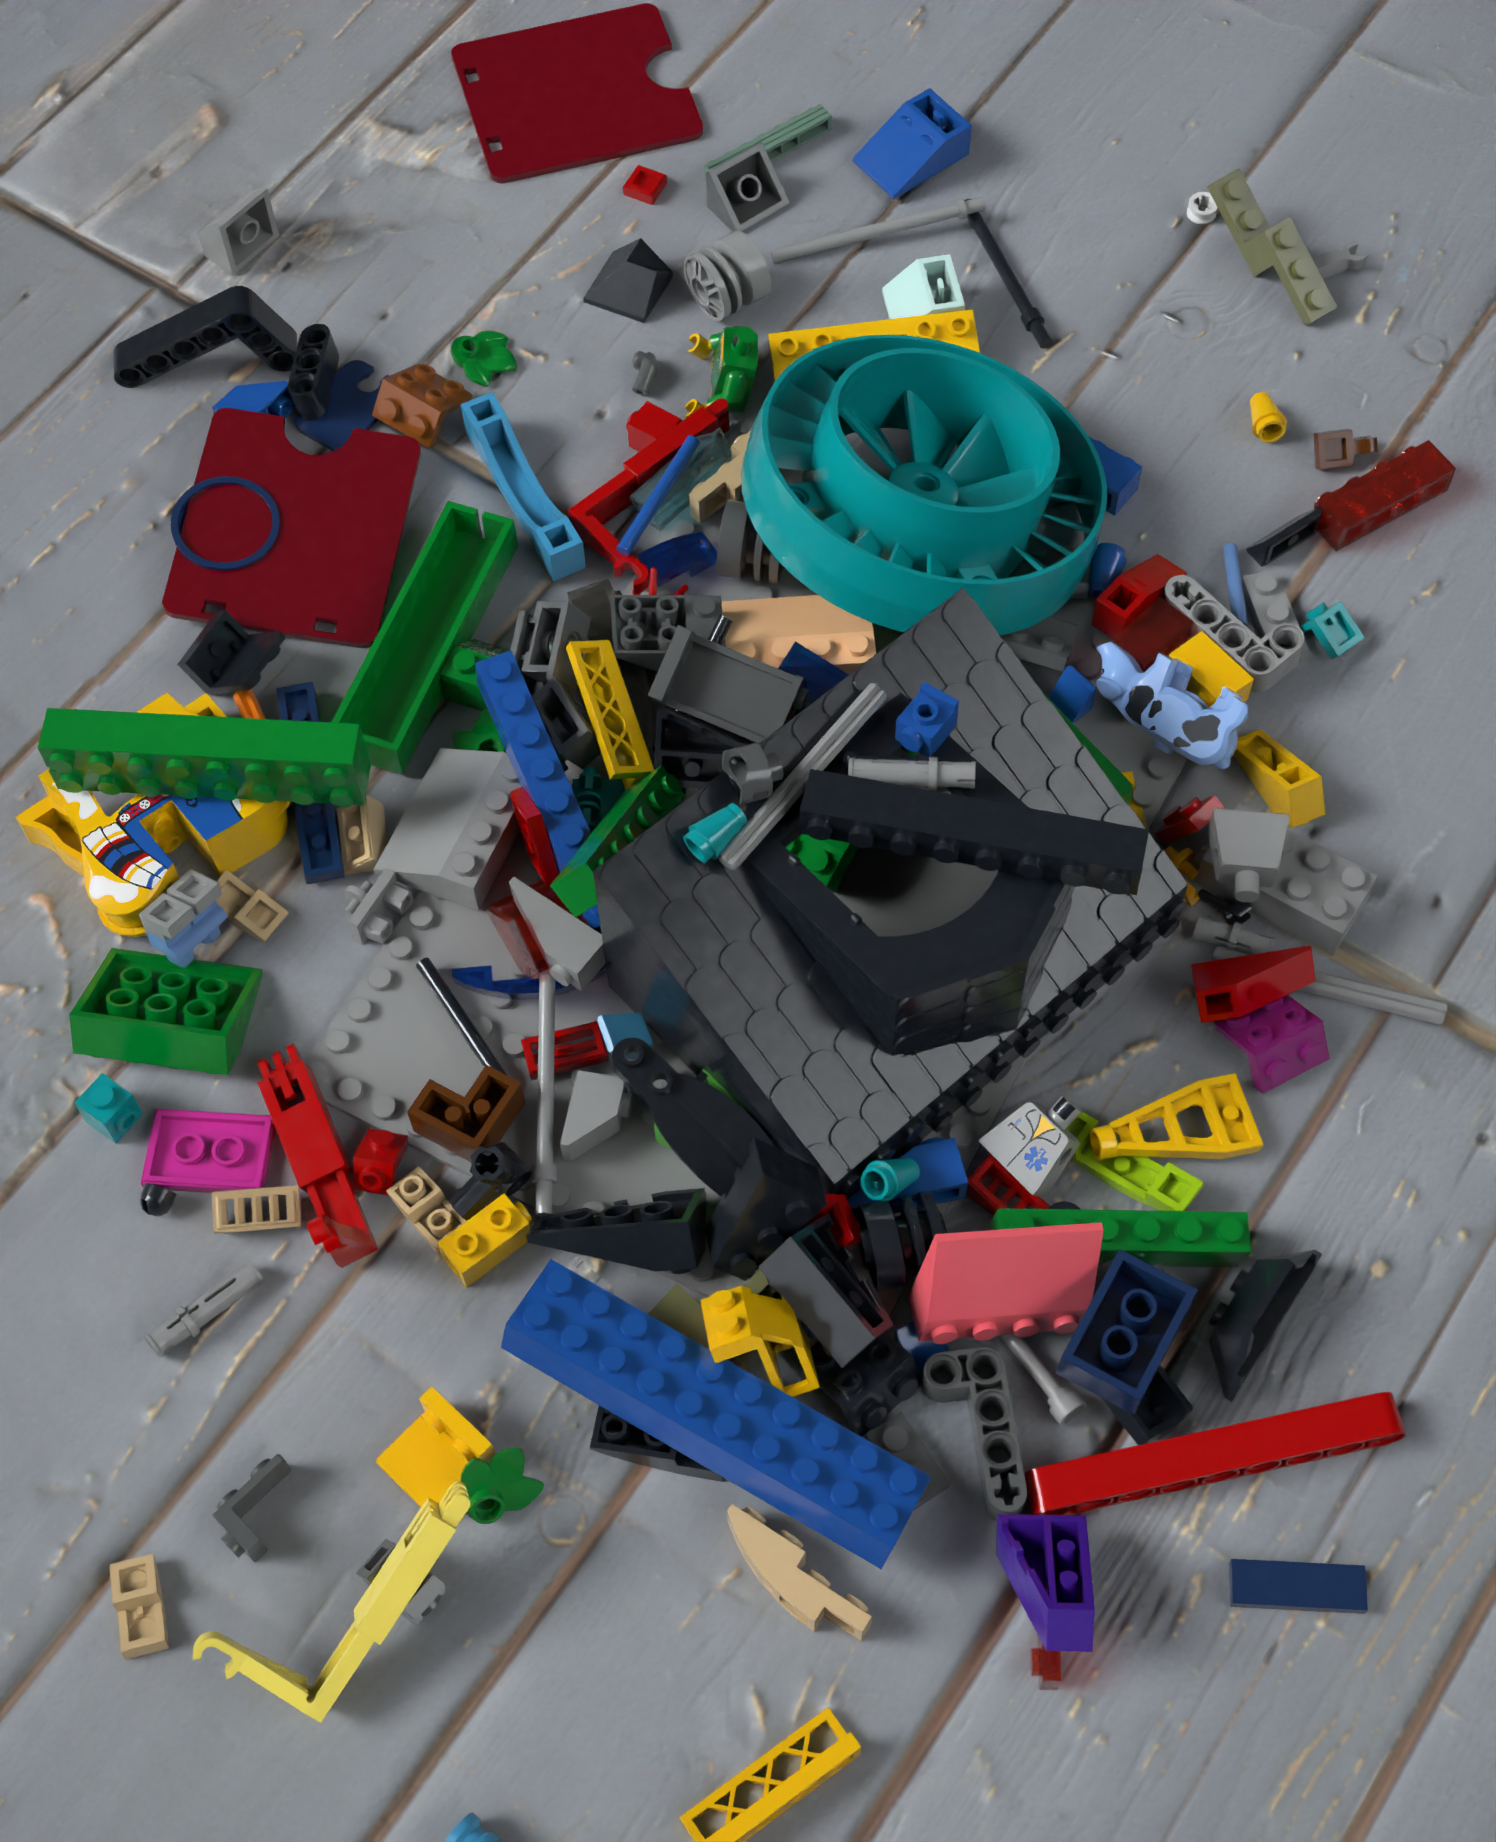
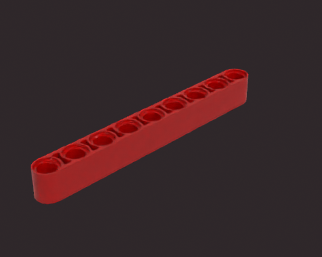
M1391 1392L1375 1393L1034 1468L1024 1473L1027 1498L1032 1515H1071L1392 1444L1406 1437V1431L1393 1394Z

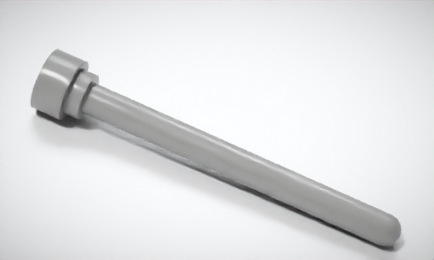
M1014 1334L999 1335L1049 1397L1047 1400L1051 1407L1049 1412L1060 1426L1070 1422L1085 1409L1087 1403L1076 1390L1071 1391L1067 1386L1062 1387L1023 1338L1016 1337Z

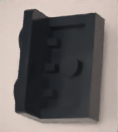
M1161 1365L1135 1415L1103 1399L1137 1445L1154 1442L1169 1434L1193 1410L1191 1403Z

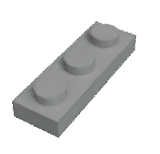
M1276 569L1241 576L1244 598L1260 638L1283 623H1291L1300 627ZM1305 639L1301 660L1296 667L1309 665L1312 656ZM1280 645L1283 649H1292L1289 645Z

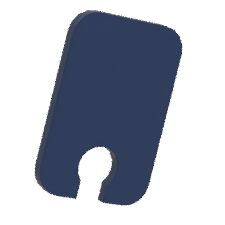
M353 360L345 364L335 375L326 412L321 417L313 420H305L297 413L294 420L296 429L331 451L342 447L350 438L354 428L370 430L379 421V419L372 416L382 380L379 387L371 392L361 391L358 388V384L363 379L371 376L374 372V367L361 360Z

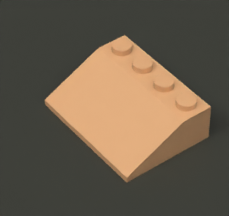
M819 595L722 601L723 616L733 621L725 637L726 647L794 676L804 677L808 682L806 688L815 687L818 688V691L830 690L876 654L872 622L837 607Z

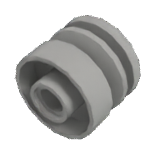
M740 230L733 231L716 240L713 248L710 246L703 247L699 252L692 253L684 260L685 278L695 301L702 311L716 322L728 318L730 314L740 311L742 304L751 305L767 296L771 291V277L763 255L750 237Z

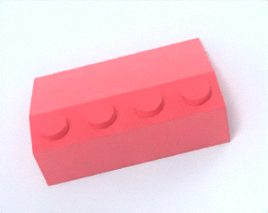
M1102 1222L935 1234L908 1295L918 1342L933 1341L936 1344H946L960 1338L974 1337L975 1340L985 1341L998 1335L1014 1334L1016 1337L1024 1338L1035 1335L1038 1332L1055 1331L1057 1334L1074 1332L1093 1299L1104 1231Z

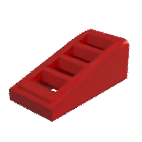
M991 1153L967 1177L966 1195L993 1216L998 1208H1008L1005 1205L1014 1195L1018 1196L1021 1200L1013 1209H1025L1027 1205L1034 1209H1048L1050 1207L1041 1197L1033 1196ZM989 1175L994 1180L986 1188L981 1184V1181ZM1002 1184L1007 1190L998 1199L993 1193Z

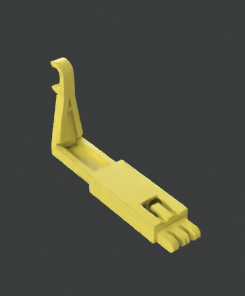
M460 1481L453 1482L439 1503L429 1497L426 1499L354 1608L353 1624L312 1685H307V1677L244 1647L216 1631L206 1632L198 1637L193 1646V1660L202 1658V1652L206 1648L215 1647L232 1658L230 1662L225 1664L226 1680L233 1677L239 1671L299 1711L321 1723L373 1643L382 1644L456 1532L458 1524L470 1508V1499L466 1485Z

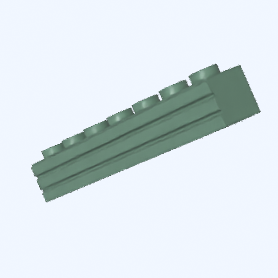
M821 104L809 108L806 112L792 117L789 121L775 126L764 134L758 135L757 138L743 143L740 147L726 152L715 160L709 161L704 165L705 181L706 172L759 142H762L771 162L831 131L832 115Z

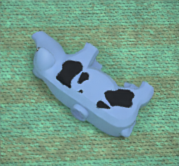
M1108 642L1096 648L1102 657L1101 677L1096 681L1100 694L1110 700L1132 725L1155 738L1152 744L1156 748L1171 755L1175 750L1197 764L1214 765L1219 769L1229 767L1230 758L1237 748V729L1245 723L1249 716L1247 715L1248 704L1241 700V695L1223 686L1221 696L1209 708L1206 702L1198 695L1186 690L1193 671V667L1176 658L1172 659L1158 652L1155 663L1146 672H1143L1135 658L1115 643Z

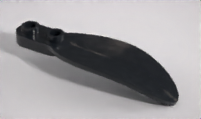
M626 1038L614 1047L612 1051L614 1072L650 1106L659 1132L678 1158L719 1196L722 1197L724 1193L729 1194L735 1182L734 1173L739 1165L743 1166L750 1154L749 1145L754 1137L774 1146L759 1124L737 1103L711 1085L675 1071L645 1041L639 1038ZM630 1052L639 1054V1058L635 1061H629L625 1056ZM663 1079L668 1084L666 1087L659 1089L654 1087L653 1083L656 1080Z

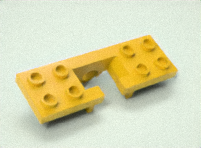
M973 309L768 334L774 382L790 364L804 354L828 343L867 335L915 336L955 344L980 353Z

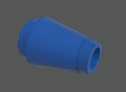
M1107 542L1097 545L1091 559L1089 594L1097 599L1121 575L1127 563L1125 550L1121 546Z

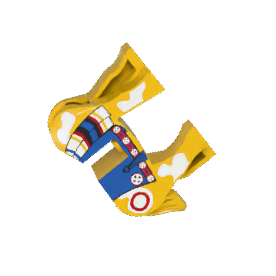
M165 693L137 711V713L227 717L207 693L185 707L171 695ZM48 769L38 775L48 796L16 816L21 829L31 844L41 845L54 851L68 867L85 877L88 896L97 907L98 915L103 925L109 931L127 937H144L147 934L139 914L163 893L167 894L166 890L180 879L173 862L166 853L173 852L183 841L188 839L219 877L226 870L233 873L273 849L282 840L288 826V813L286 809L291 801L262 803L253 799L224 801L215 797L185 799L177 795L147 797L138 794L120 807L114 814L106 816L92 791L71 793L57 789Z

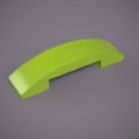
M1082 1111L1067 1127L1080 1142L1078 1149L1071 1158L1073 1162L1110 1187L1159 1211H1186L1204 1186L1203 1181L1170 1162L1163 1167L1148 1157L1118 1156L1097 1160L1091 1150L1089 1133L1091 1128L1099 1127V1121Z

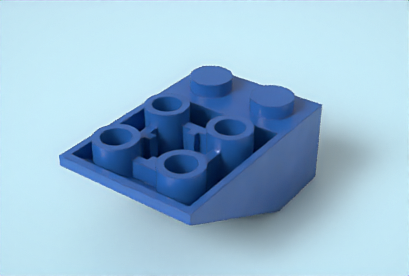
M929 88L906 101L853 157V162L891 198L896 199L969 155L972 125Z

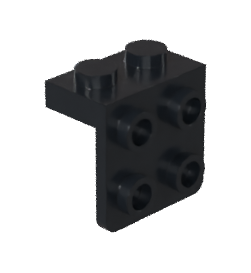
M225 609L217 610L177 665L207 694L248 691L258 684L261 679L260 673L267 663L278 656L281 650L280 645L284 641L285 636L280 631L248 634Z
M886 1332L843 1368H841L836 1360L826 1354L820 1341L810 1348L820 1389L840 1406L849 1429L861 1437L870 1429L878 1427L889 1412L902 1401L911 1398L922 1384L913 1355ZM798 1359V1366L801 1372L804 1373L800 1360Z

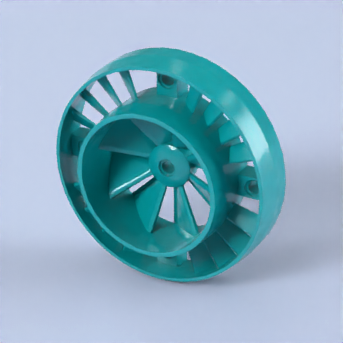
M867 335L852 337L813 349L795 360L776 379L755 418L741 469V486L746 510L758 535L773 556L795 578L828 602L869 622L900 632L907 631L962 588L975 600L1000 636L1029 628L1045 620L1058 611L1073 596L1078 585L1082 582L1098 544L1107 504V484L1099 455L1082 426L1058 400L1028 377L993 358L955 344L915 336ZM880 428L908 430L913 462L900 463ZM855 432L890 469L891 475L889 480L881 477L857 455L847 441L846 435ZM955 445H959L943 469H940ZM778 468L804 470L802 482L787 484ZM1074 501L1082 524L1045 514V508L1049 504ZM1045 517L1083 532L1084 542L1074 551L1036 533L1041 518ZM1036 536L1067 557L1056 564L1046 567L1029 555L1027 551L1033 537ZM1024 558L1038 570L1027 575L1005 578L1020 565Z

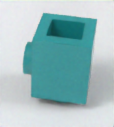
M103 1073L75 1102L86 1123L115 1144L143 1115L133 1095Z

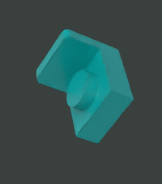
M1341 601L1329 607L1326 606L1325 602L1321 603L1305 614L1309 620L1300 625L1303 633L1312 629L1330 659L1338 657L1365 638Z

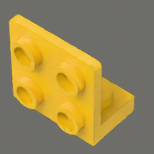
M432 1386L419 1398L425 1412L376 1459L377 1465L420 1508L428 1497L439 1503L453 1482L460 1481L463 1468L473 1457L481 1458L488 1463L495 1455L493 1445Z

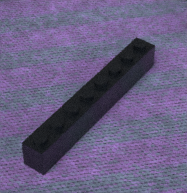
M810 769L800 807V834L809 835L817 840L831 839L842 841L860 848L875 847L891 850L904 856L913 854L935 858L942 863L957 862L977 866L986 871L1000 870L1017 873L1029 879L1044 878L1060 881L1073 887L1088 886L1104 889L1109 893L1118 895L1125 893L1137 895L1149 829L815 769Z

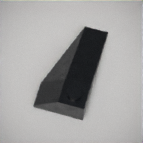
M705 1188L664 1191L651 1194L653 1202L630 1206L627 1199L613 1202L614 1206L607 1207L596 1214H593V1211L589 1208H582L538 1217L526 1234L527 1242L655 1272L670 1271L672 1274H684L697 1269L705 1252L706 1191Z

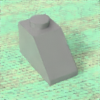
M577 1071L560 1142L563 1160L573 1161L620 1131L622 1118L630 1117L633 1103V1094L627 1092V1085L622 1079L617 1076Z

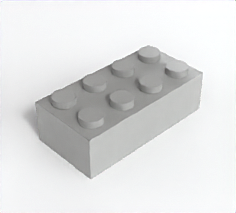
M1240 803L1234 809L1256 812ZM1287 828L1281 861L1274 884L1271 887H1259V899L1249 902L1252 906L1251 912L1334 956L1369 899L1378 875ZM1209 848L1202 858L1195 882L1234 902L1237 900L1235 898V885L1221 884L1216 880L1211 848Z

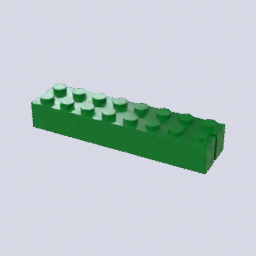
M447 501L332 720L333 723L360 725L371 765L401 775L404 774L443 696L440 672L455 645L472 639L518 548L513 519L484 511L482 523L485 538H482L478 509Z
M47 708L38 744V750L46 766L50 767L49 772L57 789L71 793L101 791L109 795L139 793L147 797L177 795L185 799L215 797L224 801L253 799L262 803L291 801L301 805L330 803L339 807H348L351 805H365L371 768L360 725L352 723Z

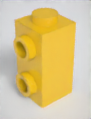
M502 1194L437 1243L442 1259L465 1287L468 1288L527 1243L526 1234L530 1229L529 1223L533 1219L521 1202L517 1201L513 1204L505 1194Z

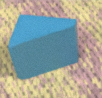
M641 1013L601 1015L597 1018L608 1052L612 1053L616 1044L626 1038H639L652 1048L653 1041ZM630 1052L626 1054L625 1058L633 1060L639 1054Z

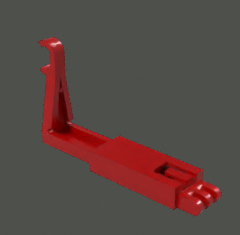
M717 399L706 408L701 407L625 461L623 463L624 470L568 510L569 520L582 542L614 565V577H621L626 571H632L639 577L633 581L634 594H640L649 587V571L631 553L629 556L620 554L616 550L620 542L603 525L636 501L642 505L647 501L688 435L696 437L700 444L678 479L721 448L718 438L730 429L728 402L725 399Z
M293 1043L286 1046L291 1061L286 1063L280 1050L272 1053L276 1066L273 1070L265 1057L257 1061L263 1076V1080L257 1083L297 1184L301 1190L309 1194L317 1214L316 1218L307 1222L310 1236L315 1246L323 1243L324 1249L327 1253L330 1252L336 1265L343 1268L379 1249L348 1174L352 1173L353 1169L311 1067L302 1060L298 1048ZM299 1083L305 1101L290 1107L289 1102L298 1098L292 1086Z

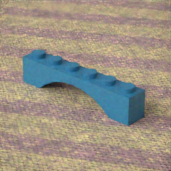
M490 392L461 404L466 434L553 582L585 569L584 548L581 538L569 518L555 507L539 484L522 452L509 419L494 393Z

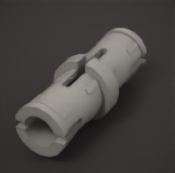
M1199 914L1192 938L1251 955L1272 951L1276 937L1241 928V923L1234 922V925Z

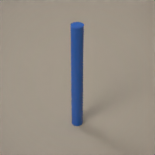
M688 435L618 544L616 550L620 554L629 556L698 448L700 441L696 437Z

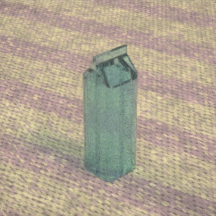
M720 428L712 433L696 437L700 441L698 448L649 525L661 531L690 505L689 493L698 483L705 482L718 471L721 465L728 462V459L731 457V448ZM673 458L629 496L637 513L640 512Z

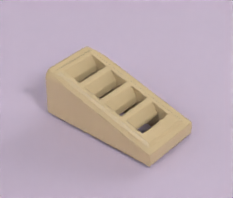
M291 1185L212 1192L214 1233L302 1226L299 1186ZM278 1195H286L287 1219H280ZM263 1196L269 1197L270 1220H263ZM244 1198H251L252 1221L246 1222ZM227 1199H234L235 1223H228Z

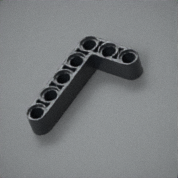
M233 286L117 344L114 348V380L122 387H139L237 338L270 368L280 372L292 370L297 350V333L251 289L244 286Z

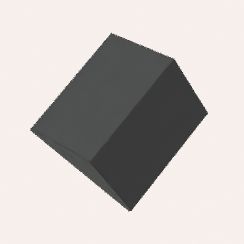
M762 142L706 172L707 207L732 232L737 230L742 232L790 204Z

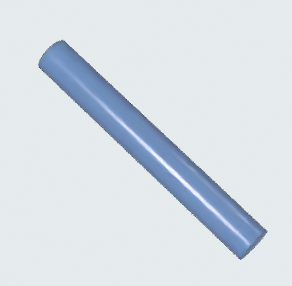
M1228 543L1224 545L1223 553L1231 613L1248 627L1238 547L1234 543Z

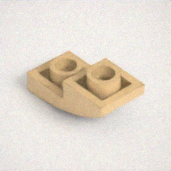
M418 1166L386 1190V1192L425 1241L442 1257L437 1243L464 1224L466 1220L452 1208L442 1190Z

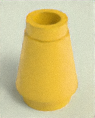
M1258 392L1254 394L1250 399L1254 436L1265 443H1272L1281 439L1286 431L1287 419L1268 393Z

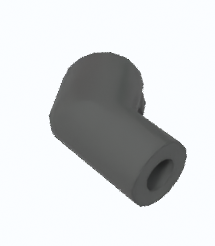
M638 351L635 353L632 361L633 367L639 370L632 390L638 395L648 396L657 374L656 357L651 352L644 353Z

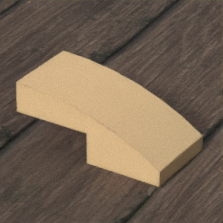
M228 870L217 880L220 884L222 895L216 899V902L226 912L228 918L225 920L263 943L266 942L289 915L287 910L260 889L255 892Z
M154 1554L109 1564L112 1602L117 1610L120 1651L124 1659L127 1660L169 1649L165 1608Z

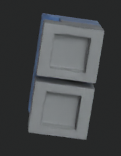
M191 869L166 890L167 894L163 893L139 914L151 946L164 952L170 962L180 967H186L195 959L193 949L200 942L203 944L213 943L221 935L219 925L228 918L224 909L217 905L216 899L222 895L219 882Z

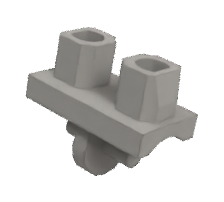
M387 868L383 870L374 885L369 881H365L361 888L349 885L343 892L345 899L349 902L344 912L350 916L347 923L354 931L352 938L362 945L367 938L384 944L391 935L394 926L392 920L383 915L388 908L403 915L413 903L411 891L399 884L395 872Z

